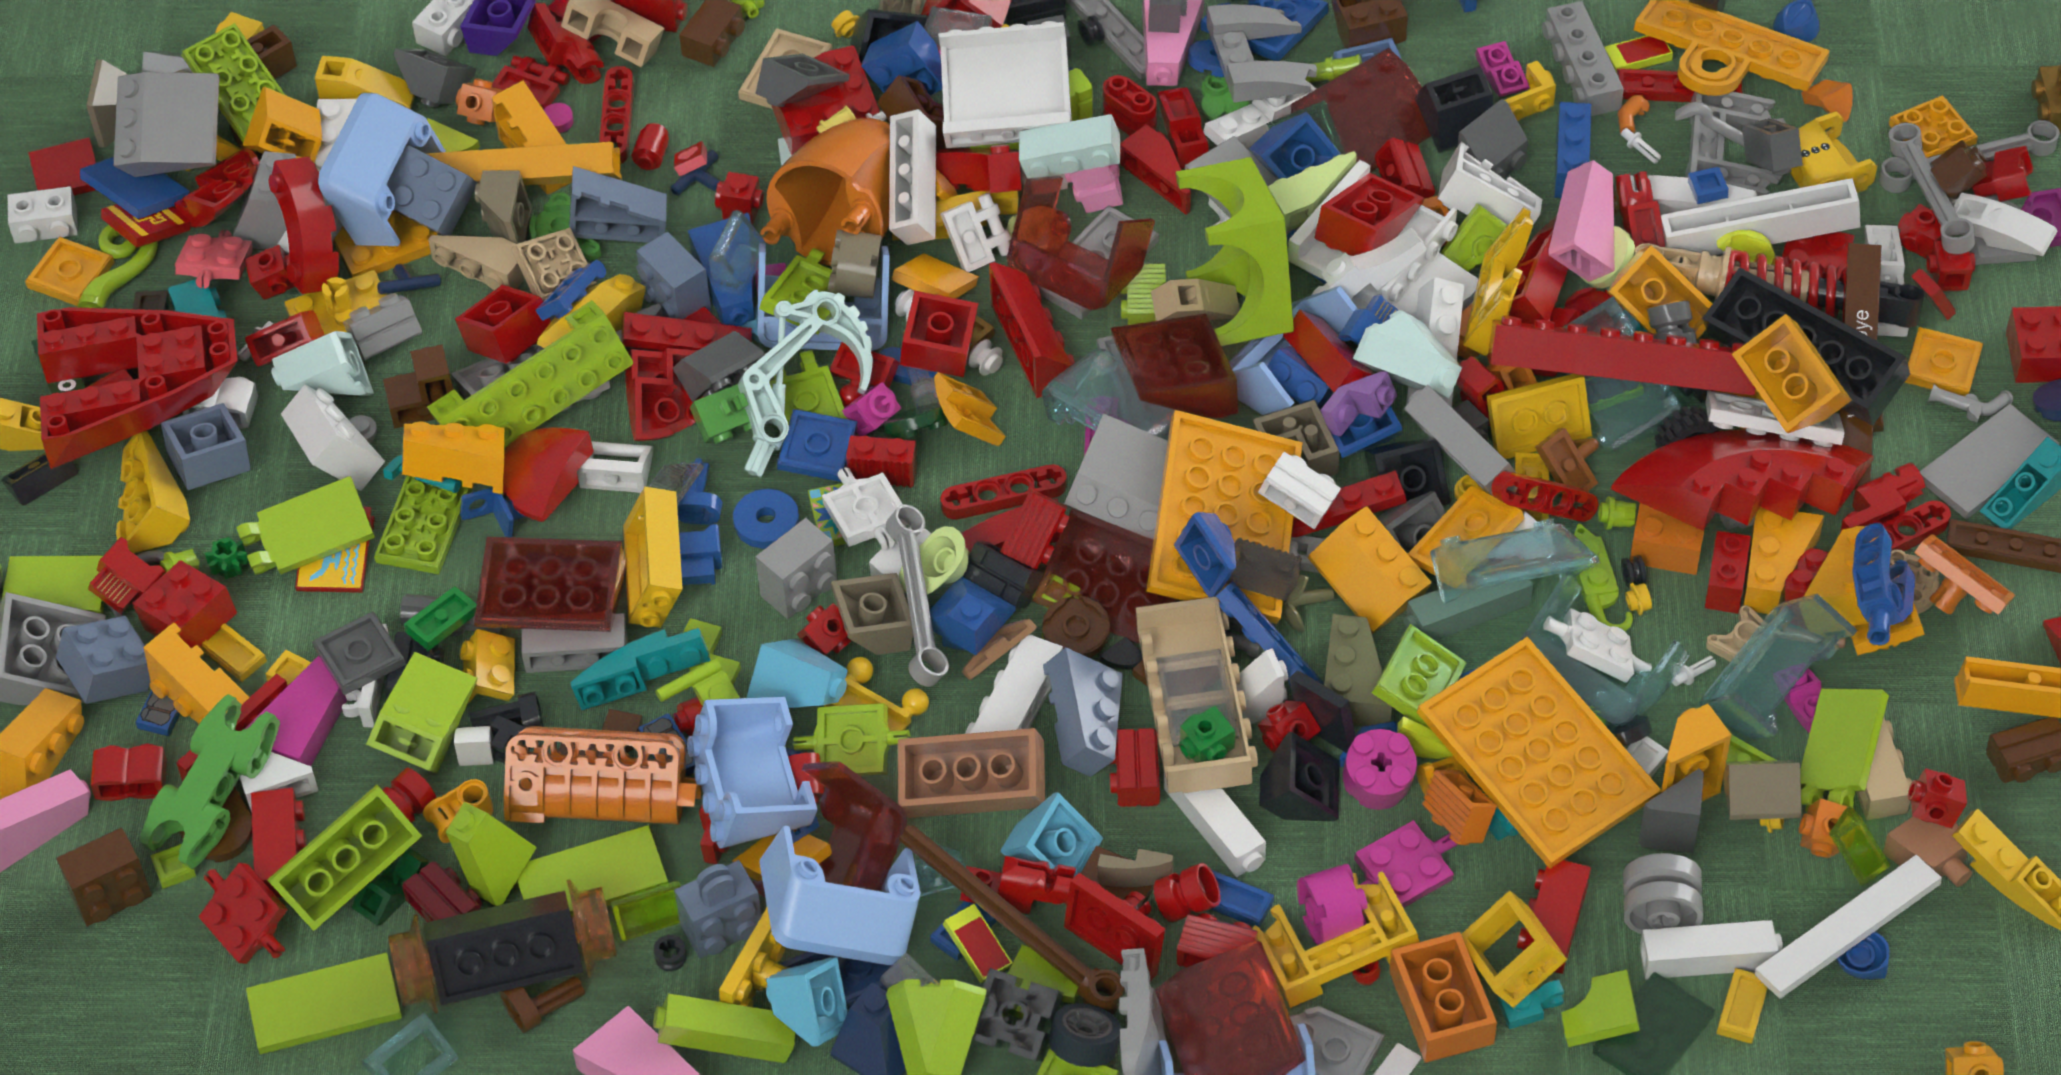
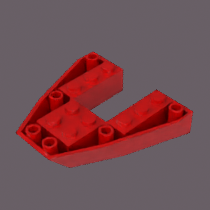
M76 307L51 309L37 313L38 356L47 384L137 367L139 379L119 381L113 384L86 387L80 390L53 393L40 397L41 440L50 469L149 430L212 397L238 361L234 319L169 310Z

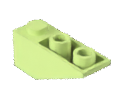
M1355 151L1345 155H1337L1326 163L1316 167H1308L1299 174L1289 178L1278 179L1268 186L1285 218L1286 232L1300 227L1355 166Z

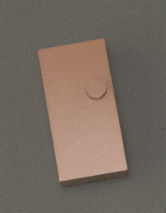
M1035 728L898 739V807L908 818L1033 809L1045 801L1044 739Z

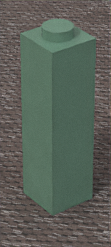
M1518 560L1470 577L1461 588L1452 584L1408 601L1404 624L1406 629L1411 624L1436 641L1531 605L1533 584Z

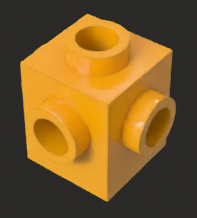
M1971 1041L1964 1043V1047L1945 1048L1946 1075H2004L2002 1058L1998 1057L1990 1046H1986L1984 1042Z

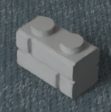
M396 293L386 295L378 300L380 305L369 310L368 307L358 308L349 314L351 318L343 321L346 331L352 333L360 357L363 360L422 334V329L408 298L402 295L397 296Z

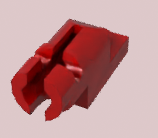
M535 3L527 28L547 63L555 66L565 65L579 83L592 84L598 81L602 75L597 68H604V62L595 51L593 44L589 40L561 27L562 22H556L555 17L551 14L545 3Z
M1647 171L1633 174L1635 190L1639 192L1633 190L1630 173L1615 176L1624 230L1630 234L1629 236L1634 241L1635 248L1645 243L1665 247L1659 202L1653 200L1651 182Z
M1909 462L1895 468L1896 475L1887 472L1882 474L1881 477L1860 485L1855 490L1852 503L1855 511L1849 513L1842 520L1840 533L1843 529L1855 526H1868L1873 523L1882 524L1904 514L1907 503L1924 494L1921 489L1925 488V482L1918 468Z
M1005 856L1001 873L966 866L976 877L1024 914H1030L1033 900L1052 904H1067L1070 881L1074 878L1076 867L1057 864L1054 869H1051L1047 861L1035 862ZM961 892V901L975 903Z

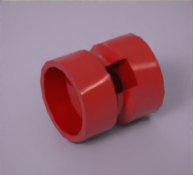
M405 768L391 780V788L384 787L382 789L411 823L415 821L414 813L422 814L428 803L436 799V795L427 781L411 768Z
M1204 863L1185 868L1180 874L1172 873L1159 878L1154 883V896L1158 908L1164 918L1172 923L1187 918L1191 911L1201 913L1218 906L1220 903L1218 882L1212 870Z

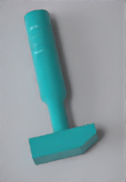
M403 455L395 457L383 469L384 478L393 481L402 472ZM414 477L418 481L453 493H457L461 487V482L452 478L444 477L443 482Z

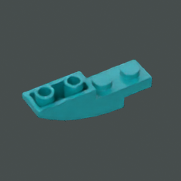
M699 628L671 637L667 636L664 629L644 636L611 652L584 670L570 683L581 710H585L646 691L645 681L711 660Z

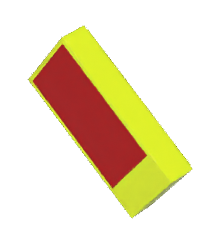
M1648 35L1604 47L1616 73L1617 69L1638 70L1672 61L1673 52L1667 42Z
M975 903L943 922V926L980 984L986 981L990 968L1002 972L1013 964Z

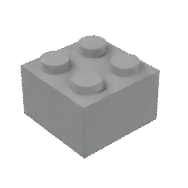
M804 518L755 556L761 597L787 619L797 612L805 610L810 602L822 592L829 591L831 589V581H838L833 540L807 518Z

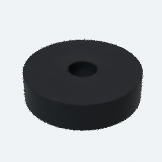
M1647 716L1630 717L1606 726L1623 746L1635 743L1647 737L1653 731Z

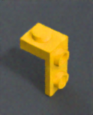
M1538 60L1527 64L1526 79L1529 84L1528 91L1505 99L1517 121L1537 112L1546 111L1554 106L1556 84L1551 73L1548 70L1545 71Z

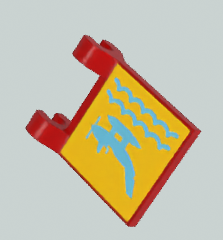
M363 507L373 531L375 517L371 516L372 508ZM370 540L299 567L295 586L296 591L363 593Z

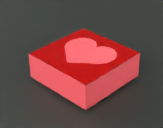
M702 141L674 154V169L679 176H683L707 163V149Z

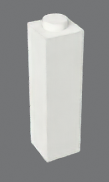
M1164 773V790L1168 793V788H1167V783H1166V778H1165V773ZM1222 788L1190 793H1168L1236 877L1245 872L1255 871L1265 861L1266 841Z
M1772 920L1646 929L1642 931L1640 954L1645 979L1734 973L1735 968L1749 972L1755 971L1758 966L1783 949L1781 935L1775 934Z

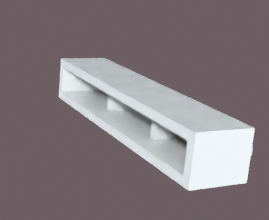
M1850 178L1661 215L1666 248L1684 249L1698 253L1708 251L1713 256L1724 253L1723 250L1717 248L1716 240L1726 233L1736 230H1753L1762 233L1771 241V244L1860 228V207L1853 179Z

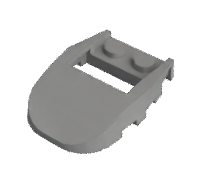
M1144 948L1122 950L1123 971H1121L1120 983L1124 987L1127 997H1120L1119 1001L1120 1013L1127 1015V1028L1120 1029L1123 1075H1162L1159 1041L1166 1040L1159 996L1156 995L1155 989L1150 987V976Z

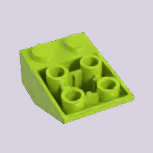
M414 652L382 707L366 745L437 774L478 678Z

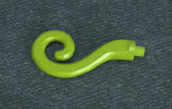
M108 224L99 235L101 252L112 255L114 259L131 256L135 252L136 247L127 239L123 244H113V240L121 234ZM158 241L141 246L130 260L90 282L80 297L78 308H104L113 292L134 279L151 264L157 253Z

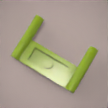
M716 658L655 690L658 699L663 702L692 686L702 707L705 700L740 699L728 675L722 671V667Z

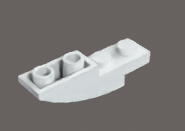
M1311 85V90L1308 93L1252 100V104L1206 123L1204 134L1217 146L1235 136L1248 149L1273 126L1304 112L1319 97L1320 92Z
M1961 193L1958 199L1948 197L1958 217L1967 219L1973 224L1974 237L1983 238L1986 245L1990 247L2044 256L2057 233L2056 227L2027 212L1995 200L1967 193Z

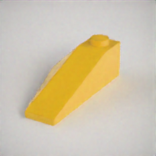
M618 274L586 289L587 294L571 304L573 309L569 313L558 319L556 316L538 338L537 345L546 348L572 331L565 317L591 300L605 313L615 332L622 329L624 312L637 313L641 310L646 287L636 282L629 275Z
M146 430L134 435L123 448L120 481L125 482L126 486L123 495L118 501V508L123 509L124 512L123 521L120 520L117 523L116 536L117 540L120 537L126 539L128 550L132 553H137L172 544L180 533L182 534L187 530L190 524V516L186 499L148 431Z

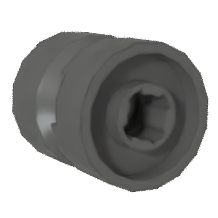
M1689 301L1669 303L1647 309L1650 327L1656 329L1653 339L1666 340L1667 335H1675L1687 338V343L1697 344L1695 329L1689 327V322L1693 319Z

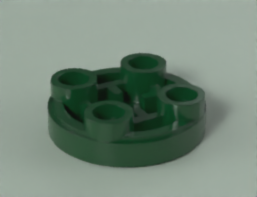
M939 402L901 412L883 422L885 432L891 435V438L898 437L900 439H908L918 435L916 429L929 427V430H933L948 424Z

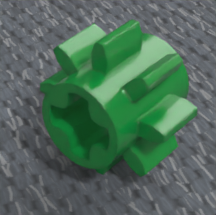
M229 536L216 542L213 541L212 552L205 553L211 574L216 575L219 573L225 580L238 574L241 575L242 564L249 563L243 542L238 541L235 543Z

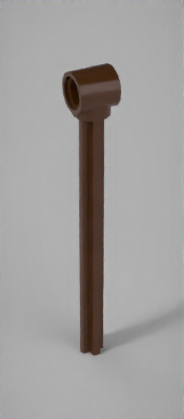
M913 824L911 826L908 825L904 829V832L898 838L901 843L1078 986L1077 994L1084 998L1083 1004L1101 1007L1111 1014H1115L1119 1007L1120 997H1122L1124 992L1119 974L1107 969H1089ZM1098 992H1106L1109 996H1102Z

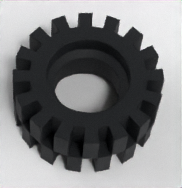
M1685 406L1681 407V413L1675 410L1671 412L1673 415L1671 419L1666 416L1662 420L1665 425L1658 426L1657 431L1659 434H1655L1654 439L1656 440V447L1660 448L1677 440L1685 439L1689 435L1692 437L1719 432V428L1714 426L1713 422L1708 421V415L1702 408L1698 409L1697 406H1691L1689 410Z

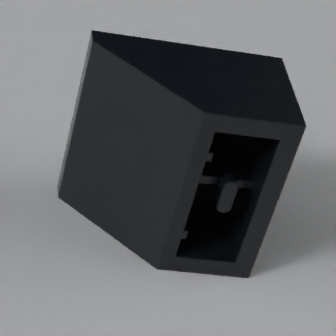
M1481 66L1426 83L1414 97L1438 153L1457 148L1459 132L1493 106V94Z

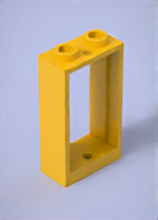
M644 486L623 525L628 623L644 627L661 628L682 591L676 491Z

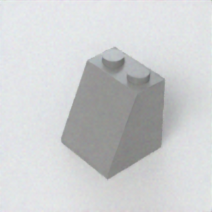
M264 151L258 164L254 181L245 194L232 236L252 241V248L268 249L278 244L286 231V225L279 203L269 188V176L272 174L274 161L296 158L295 154Z

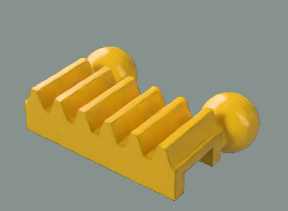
M855 657L849 661L846 667L848 669L845 678L847 686L844 695L839 699V702L824 705V707L884 703L888 706V727L890 731H902L911 723L912 716L921 715L927 710L929 698L921 689H910L903 695L902 708L860 685L871 679L873 666L868 659Z

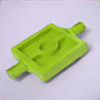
M884 703L817 707V726L814 735L795 736L793 746L795 751L814 750L815 753H819L823 778L887 774L888 751L890 745H898V739H906L911 737L909 730L890 731L888 727V706Z

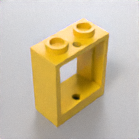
M1510 890L1461 934L1471 960L1491 989L1513 1008L1567 960L1530 907ZM1520 920L1535 941L1497 974L1483 953Z

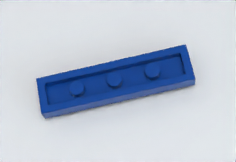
M1233 581L1216 595L1220 600L1219 606L1222 611L1230 618L1235 617L1243 626L1242 632L1252 643H1258L1265 651L1273 648L1277 660L1284 661L1288 677H1291L1298 670L1322 685L1324 684L1319 676Z

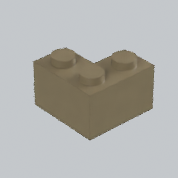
M1315 400L1253 419V430L1302 442L1301 458L1306 462L1307 467L1313 471L1328 476L1339 473V450Z

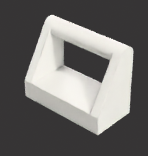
M591 441L594 453L577 471L580 488L641 493L644 486H647L653 457V446ZM607 455L639 458L638 462L593 459V456Z

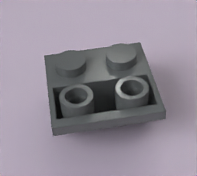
M733 331L683 358L672 369L693 402L701 397L704 398L719 392L729 384L731 386L738 384L746 370L765 354L761 348L738 332Z

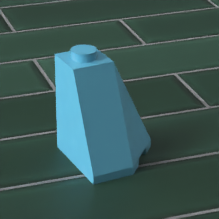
M797 639L761 644L746 698L785 697L788 708L837 703L846 690L847 682L845 678L848 669Z

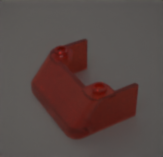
M1063 177L1026 178L1007 253L1008 267L1026 273L1030 282L1088 310L1106 308L1141 272L1155 220L1148 218L1119 221L1108 260L1069 241L1071 233L1070 218L1065 212L1056 208Z
M840 761L804 764L802 771L826 787L821 798L820 808L824 818L835 826L828 841L832 854L819 864L823 870L825 882L880 891L901 843L898 838L907 827L905 810ZM753 881L758 893L765 897L763 881Z

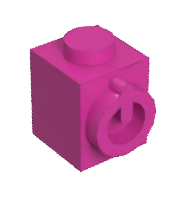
M881 382L868 389L845 407L842 412L848 420L857 421L858 428L856 432L859 436H864L877 429L884 421H887L902 408L898 404L894 392Z

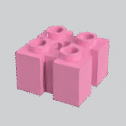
M1119 164L1065 174L1067 182H1073L1072 188L1076 202H1082L1086 213L1103 210L1108 205L1111 207L1123 205L1121 184L1119 182Z

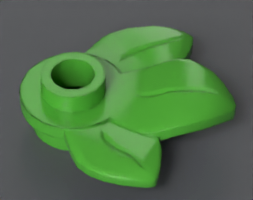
M1209 74L1202 83L1201 91L1204 97L1201 100V108L1205 116L1211 120L1249 105L1248 101L1233 103L1225 77H1215Z

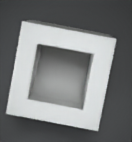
M491 726L455 729L454 745L459 766L494 764V749L490 745L494 739Z

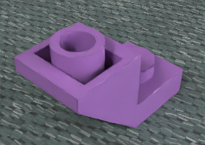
M1380 371L1338 387L1320 411L1330 433L1342 436L1358 414L1381 418L1398 395L1388 372Z

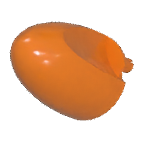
M858 118L845 121L823 131L799 148L770 180L766 197L770 221L761 229L760 235L765 234L762 237L763 241L774 245L778 243L781 236H788L795 243V250L801 255L807 257L810 251L816 248L825 252V256L820 264L831 266L837 229L856 235L859 232L881 235L883 239L889 229L890 124L874 118Z

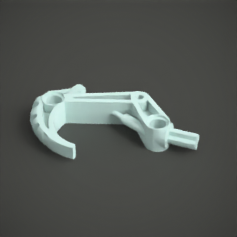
M816 289L803 302L791 305L788 301H780L775 306L774 315L779 319L778 344L746 370L738 383L740 394L744 393L749 404L745 409L753 430L752 439L755 441V445L744 467V470L749 472L748 474L761 478L773 451L780 449L784 438L788 434L789 425L784 415L786 385L783 384V367L817 331L841 340L852 350L860 367V384L857 392L861 394L866 392L873 364L871 337L866 334L868 331L866 322H860L858 319L860 312L857 307L853 305L849 308L845 305V296L841 293L818 292ZM823 307L828 309L832 319L830 321L820 319L817 315V308ZM786 319L800 323L795 330L785 337ZM776 375V384H773L771 389L769 381ZM771 423L777 426L779 437L772 438L766 435L764 425Z

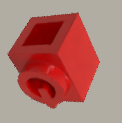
M728 172L725 182L720 181L717 183L715 207L722 209L723 220L749 213L751 225H753L758 210L762 208L764 202V190H760L759 176Z

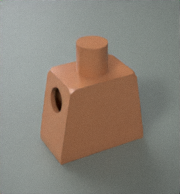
M1911 817L1887 834L1883 853L1899 866L1917 855L1941 877L1946 876L1956 887L1965 884L1972 875V871L1963 863L1968 852L1951 836L1959 827L1957 823L1950 829Z

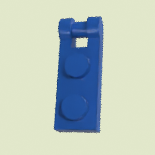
M595 260L584 268L572 271L535 310L542 321L554 315L558 319L569 313L573 309L571 304L587 294L585 288L592 281H598L605 277L606 269L603 263Z

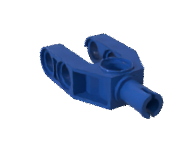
M1881 523L1870 524L1857 534L1852 571L1858 607L1869 623L1867 639L1874 645L1886 644L1890 640V626L1903 622L1913 611L1915 574L1906 561L1895 560V564L1890 566L1892 539Z

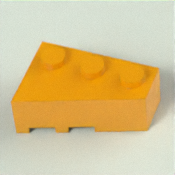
M524 81L491 97L498 137L506 148L567 145ZM570 183L543 184L539 186L549 195Z
M45 688L0 733V799L50 778L83 728L84 717L82 716L81 700Z

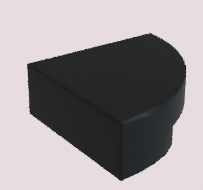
M1126 637L1100 654V662L1112 669L1116 667L1122 669L1131 668L1132 670L1143 660L1141 651Z

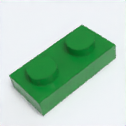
M453 586L405 622V632L429 651L479 613L478 604L456 586Z

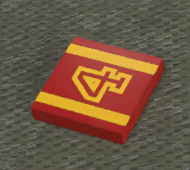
M117 204L101 209V219L136 248L190 231V220L174 207L141 219H137Z

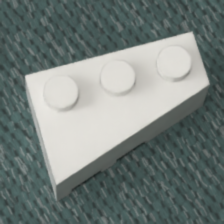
M1460 142L1442 172L1438 200L1447 208H1455L1467 215L1478 203L1507 225L1511 223L1524 207L1531 211L1530 219L1533 220L1534 224L1541 213L1542 199L1509 176L1507 180H1504L1491 170L1494 164L1487 159L1482 163L1467 153L1469 147Z
M304 384L281 413L283 419L312 465L340 480L351 476L356 489L362 491L384 464L385 460L333 403L334 398L328 392L321 388L314 390Z

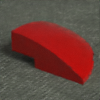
M245 147L195 177L199 188L174 203L176 209L190 220V227H202L209 224L240 199L253 183L259 160L255 152Z
M666 348L663 352L630 350L628 354L633 361V365L625 369L628 413L634 441H650L670 437L696 423L690 410L693 402L672 368L683 358L698 350Z
M557 427L536 429L522 433L505 448L503 496H508L512 500L516 511L526 517L544 523L579 483L576 472L594 453L589 431Z

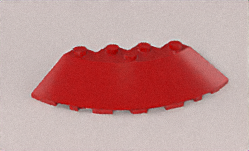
M1746 430L1719 431L1677 440L1657 448L1628 467L1612 484L1611 490L1702 531L1716 512L1748 526L1760 507L1792 521L1804 502L1836 516L1872 463L1874 456L1844 444H1833L1832 447H1823L1814 444L1811 439L1799 438V441H1789L1781 438L1779 434L1766 432V435H1756Z

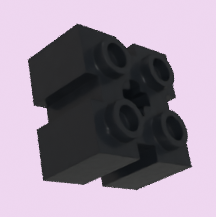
M990 968L983 987L986 989V998H989L985 1012H980L972 1040L996 1048H1001L1004 1040L1011 1043L1008 1052L1042 1062L1050 1036L1049 1033L1043 1032L1046 1019L1053 1020L1056 1011L1059 1010L1064 992L1031 982L1029 990L1021 988L1022 978ZM1018 1006H1021V1012L1024 1013L1023 1019L1012 1025L1013 1019L1008 1018L1010 1009L1017 1010Z

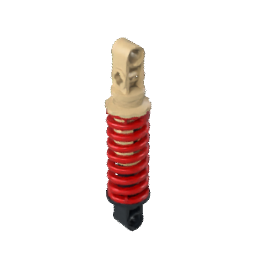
M1648 243L1640 244L1635 248L1634 256L1640 250L1652 245L1702 294L1715 296V300L1739 267L1820 311L1822 307L1825 308V313L1837 319L1839 310H1842L1844 323L1846 267L1842 270L1839 280H1837L1836 267L1832 264H1828L1824 268L1822 276L1819 277V265L1816 262H1809L1806 270H1802L1799 259H1792L1789 266L1784 267V259L1781 256H1776L1770 265L1767 264V257L1762 253L1757 254L1754 262L1749 261L1748 252L1731 249L1732 247L1728 246L1722 256H1712L1708 251L1698 253L1684 249L1660 247ZM1880 281L1878 322L1894 324L1905 328L1918 325L1924 291L1915 285H1901Z

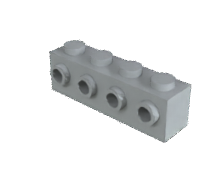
M1579 1L1547 8L1546 22L1542 23L1543 35L1552 44L1555 61L1560 62L1562 65L1563 78L1565 83L1570 84L1573 89L1574 102L1591 104V116L1619 110L1622 107L1624 88L1583 2Z

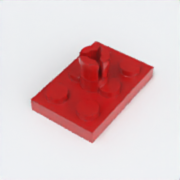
M1078 873L1070 881L1063 927L1122 966V950L1144 948L1150 981L1158 974L1165 928L1156 920L1147 917L1151 912L1149 901L1138 907L1137 904L1145 898L1141 893L1132 891L1125 896L1124 900L1119 899L1102 888L1096 881L1090 880L1081 873Z

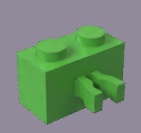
M738 384L696 400L690 406V410L705 443L714 440L717 445L728 441L734 437L733 432L744 428L746 433L753 431L745 409L749 404L744 393L740 394Z

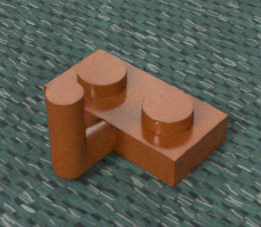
M1558 428L1535 446L1555 482L1583 488L1586 491H1589L1598 484V481L1584 460L1599 448L1597 439L1572 440L1565 428Z

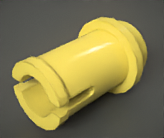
M846 105L826 121L820 120V125L816 129L820 134L835 125L856 119V117Z

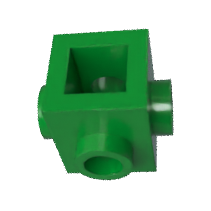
M1216 705L1201 714L1191 715L1180 726L1179 748L1188 760L1193 759L1195 763L1223 759L1227 752L1235 748V729Z

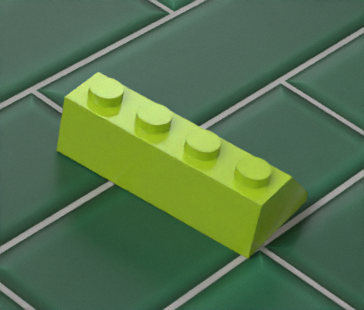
M375 785L267 880L314 931L420 839L422 835L378 785Z

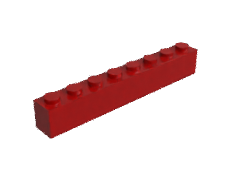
M1502 316V320L1493 319L1487 357L1490 364L1755 395L1756 388L1732 355L1745 345L1743 343H1733L1732 348L1719 346L1720 342L1715 340L1700 339L1699 344L1687 343V338L1675 335H1667L1666 340L1653 339L1654 334L1642 331H1634L1633 336L1620 335L1621 330L1608 327H1602L1600 332L1587 331L1588 326L1574 323H1569L1567 328L1554 327L1555 322L1540 319L1535 320L1534 324L1521 323L1522 318L1515 316Z

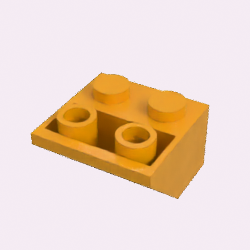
M262 87L242 146L262 154L264 151L295 154L296 158L310 157L314 163L322 142L320 110L267 87Z

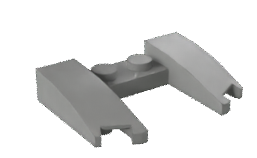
M1235 4L1207 6V28L1233 103L1310 92L1311 84L1305 80L1307 76L1316 77V64L1287 61H1254L1247 40L1301 33L1300 23L1290 21L1284 16V11L1280 9Z
M1733 91L1719 96L1694 92L1691 102L1705 103L1710 107L1713 116L1741 131L1743 124L1771 118L1768 110L1772 109L1775 105L1774 100ZM1700 115L1690 117L1689 124H1692L1689 163L1685 171L1686 178H1688V173L1719 166L1726 184L1754 190L1757 196L1769 194L1770 191L1766 189L1769 184H1778L1782 175H1774L1770 170L1723 161L1725 137L1706 127L1700 121ZM1783 118L1774 119L1782 123H1785Z

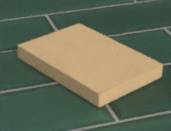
M776 28L738 91L739 99L772 109V106L767 103L766 98L755 94L763 58L805 54L814 58L823 52L832 50V44Z

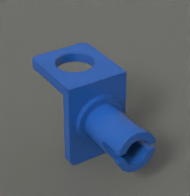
M493 487L465 494L461 497L460 516L462 520L494 513L507 540L512 539L514 520L526 517L514 509L512 500L507 502L502 494L492 493ZM478 499L486 500L481 507L469 509V506Z

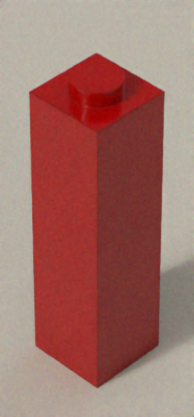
M1299 309L1293 318L1294 331L1282 335L1333 392L1338 387L1374 374L1368 367L1353 359L1355 352L1338 338V334L1324 319Z

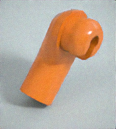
M1632 96L1618 110L1620 134L1625 128L1635 133V115L1642 116L1645 115L1644 111H1649V101L1644 99L1643 96Z

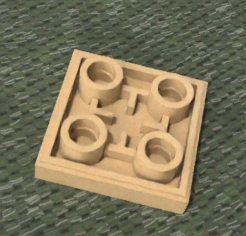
M571 228L515 244L511 249L532 294L540 296L542 301L572 271L584 268L588 264ZM592 281L585 290L596 285L597 282Z

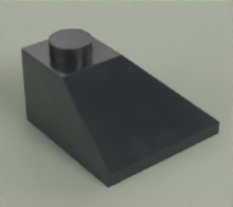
M867 9L855 22L850 46H855L862 64L870 43L916 21L926 30L928 16Z
M1435 438L1395 442L1364 450L1370 478L1396 471L1404 490L1406 501L1435 491L1442 505L1451 503L1440 446Z
M1292 731L1287 733L1260 775L1259 806L1283 820L1331 822L1338 820L1340 760Z

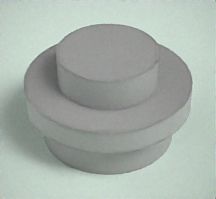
M364 415L349 419L370 444L377 433L375 421L371 417Z

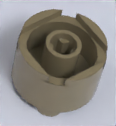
M837 229L835 247H833L832 274H830L828 292L834 294L839 292L842 295L861 298H874L881 251V235L859 232L856 235Z

